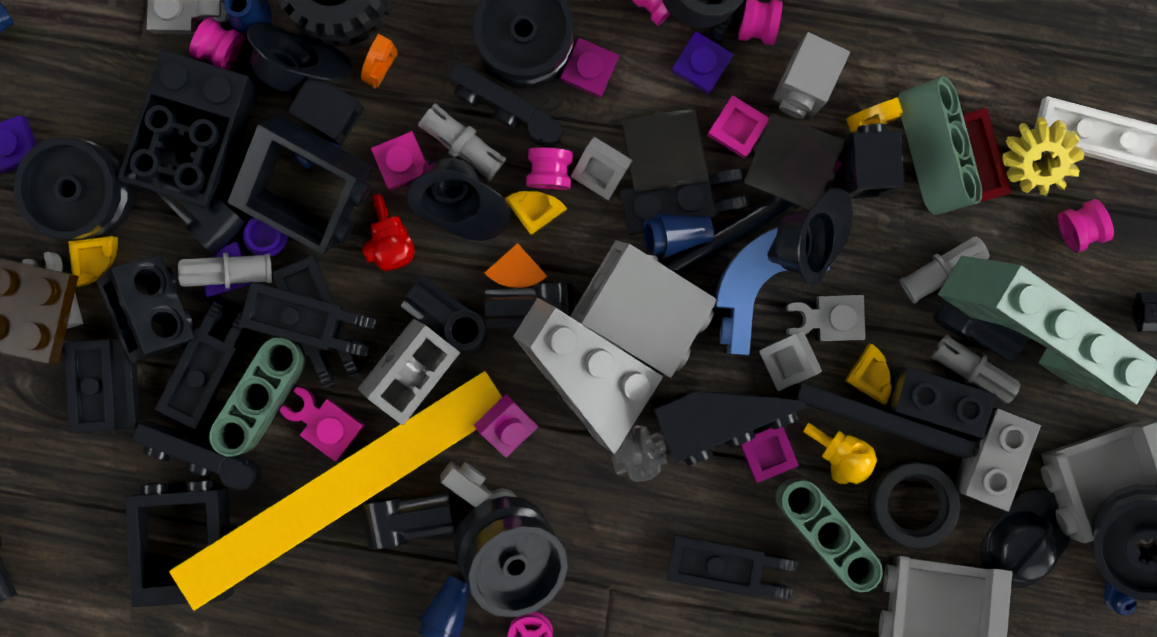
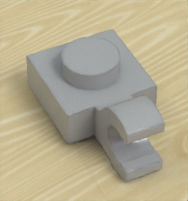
M148 0L147 30L153 34H194L197 29V21H203L208 17L220 23L228 22L227 11L221 0Z
M450 461L440 474L442 484L475 508L487 500L502 496L517 497L508 489L488 490L482 484L486 477L466 462L459 467Z

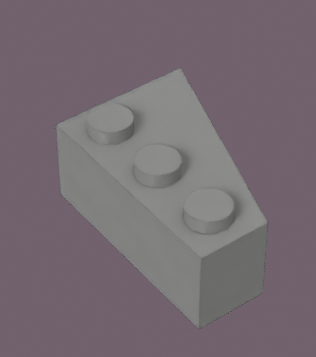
M537 298L513 337L545 378L551 382L563 397L568 407L586 426L591 436L615 455L663 376L556 307Z

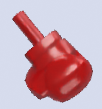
M374 195L372 200L379 222L370 226L372 238L363 245V255L367 262H374L385 272L402 268L411 263L414 258L415 248L405 226L402 225L400 217H389L383 195Z

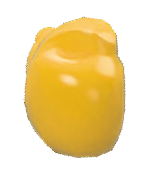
M807 424L803 432L827 448L822 457L830 461V472L835 482L840 484H847L849 482L858 484L869 478L877 462L873 447L863 440L850 435L846 436L841 431H838L833 439L812 424Z

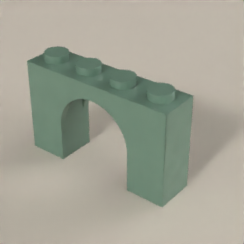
M961 255L938 293L940 297L971 318L1005 326L1047 347L1038 363L1072 386L1137 404L1157 371L1156 359L1022 265Z

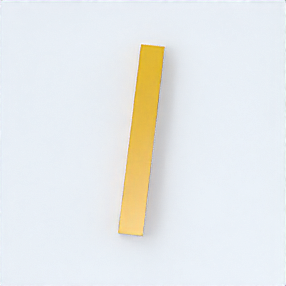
M486 371L482 372L408 419L404 425L400 424L176 566L169 573L193 611H195L477 430L474 424L502 398L501 394Z

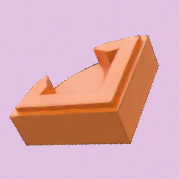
M379 33L367 54L361 72L362 82L374 89L379 87L398 55L393 42Z
M518 243L485 272L491 280L509 288L531 287L548 278Z

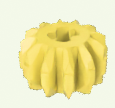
M1039 116L1035 129L1030 130L1027 124L1021 123L1019 130L1022 137H1007L1006 144L1011 151L1002 155V161L1005 166L1010 167L1007 171L1009 180L1011 182L1020 181L1022 191L1029 193L1037 186L1040 194L1047 196L1052 184H1056L1057 188L1065 190L1066 182L1063 179L1065 175L1079 177L1080 171L1074 163L1084 159V152L1080 147L1076 146L1080 140L1075 131L1066 132V125L1063 121L1057 120L1048 127L1046 119ZM1049 151V153L1044 155V161L1036 162V160L1041 159L1042 152Z

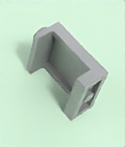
M615 240L570 317L646 363L651 368L671 378L674 372L679 371L688 361L691 352L689 347L696 335L704 331L710 324L714 314L712 309L717 299L631 244Z
M1138 420L1041 454L1044 466L1041 467L1042 479L1047 489L1052 493L1054 492L1059 509L1056 510V519L1060 529L1066 536L1069 535L1070 539L1082 543L1094 541L1092 519L1103 500L1115 490L1134 484L1157 485V421Z
M905 556L893 557V565L887 564L884 571L883 590L884 592H890L888 611H881L879 637H1007L1012 571L910 559V557Z

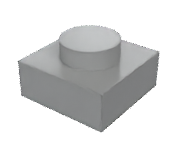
M593 137L571 177L609 200L632 160L596 137Z
M800 331L759 350L777 391L822 372L804 331Z

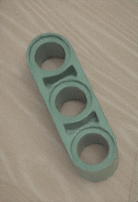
M943 76L901 91L898 99L903 113L900 115L922 198L927 209L933 215H940L978 204L982 198L981 181L959 98L952 82Z
M273 338L266 341L260 348L212 425L210 443L217 453L226 457L238 456L253 450L257 446L305 369L307 356H305L299 342L284 338ZM283 345L287 346L293 354L291 366L284 371L280 370L274 363L275 351ZM257 384L263 385L269 394L267 405L262 409L256 408L250 400L251 390ZM233 422L239 424L244 431L245 438L240 447L232 446L226 437V431Z
M792 477L784 480L777 488L775 495L776 503L781 512L838 579L854 591L869 592L876 588L883 575L879 559L818 487L805 479ZM804 487L809 493L808 504L801 510H791L788 504L789 494L796 488ZM830 522L836 523L838 527L836 540L828 545L820 544L818 532L822 525ZM856 558H865L868 566L866 573L859 579H851L848 576L849 564Z

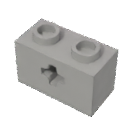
M808 32L794 51L772 100L780 103L779 109L789 116L804 119L806 115L812 118L827 103L850 51Z
M413 318L359 386L358 390L401 425H404L460 352L426 325Z
M993 408L984 439L972 436L970 438V441L976 442L972 457L962 459L954 481L958 493L1009 512L1041 425Z

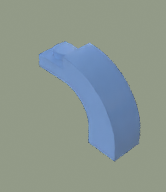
M778 228L759 236L741 249L727 265L718 282L714 295L717 302L713 308L730 310L729 317H722L720 327V344H727L726 354L749 355L753 306L757 293L762 285L774 274L788 271L781 267V265L769 261L767 256L777 235Z

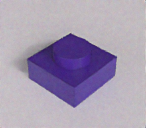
M695 31L671 72L709 95L734 54Z
M21 115L0 122V175L17 169L21 159L37 145L28 119Z

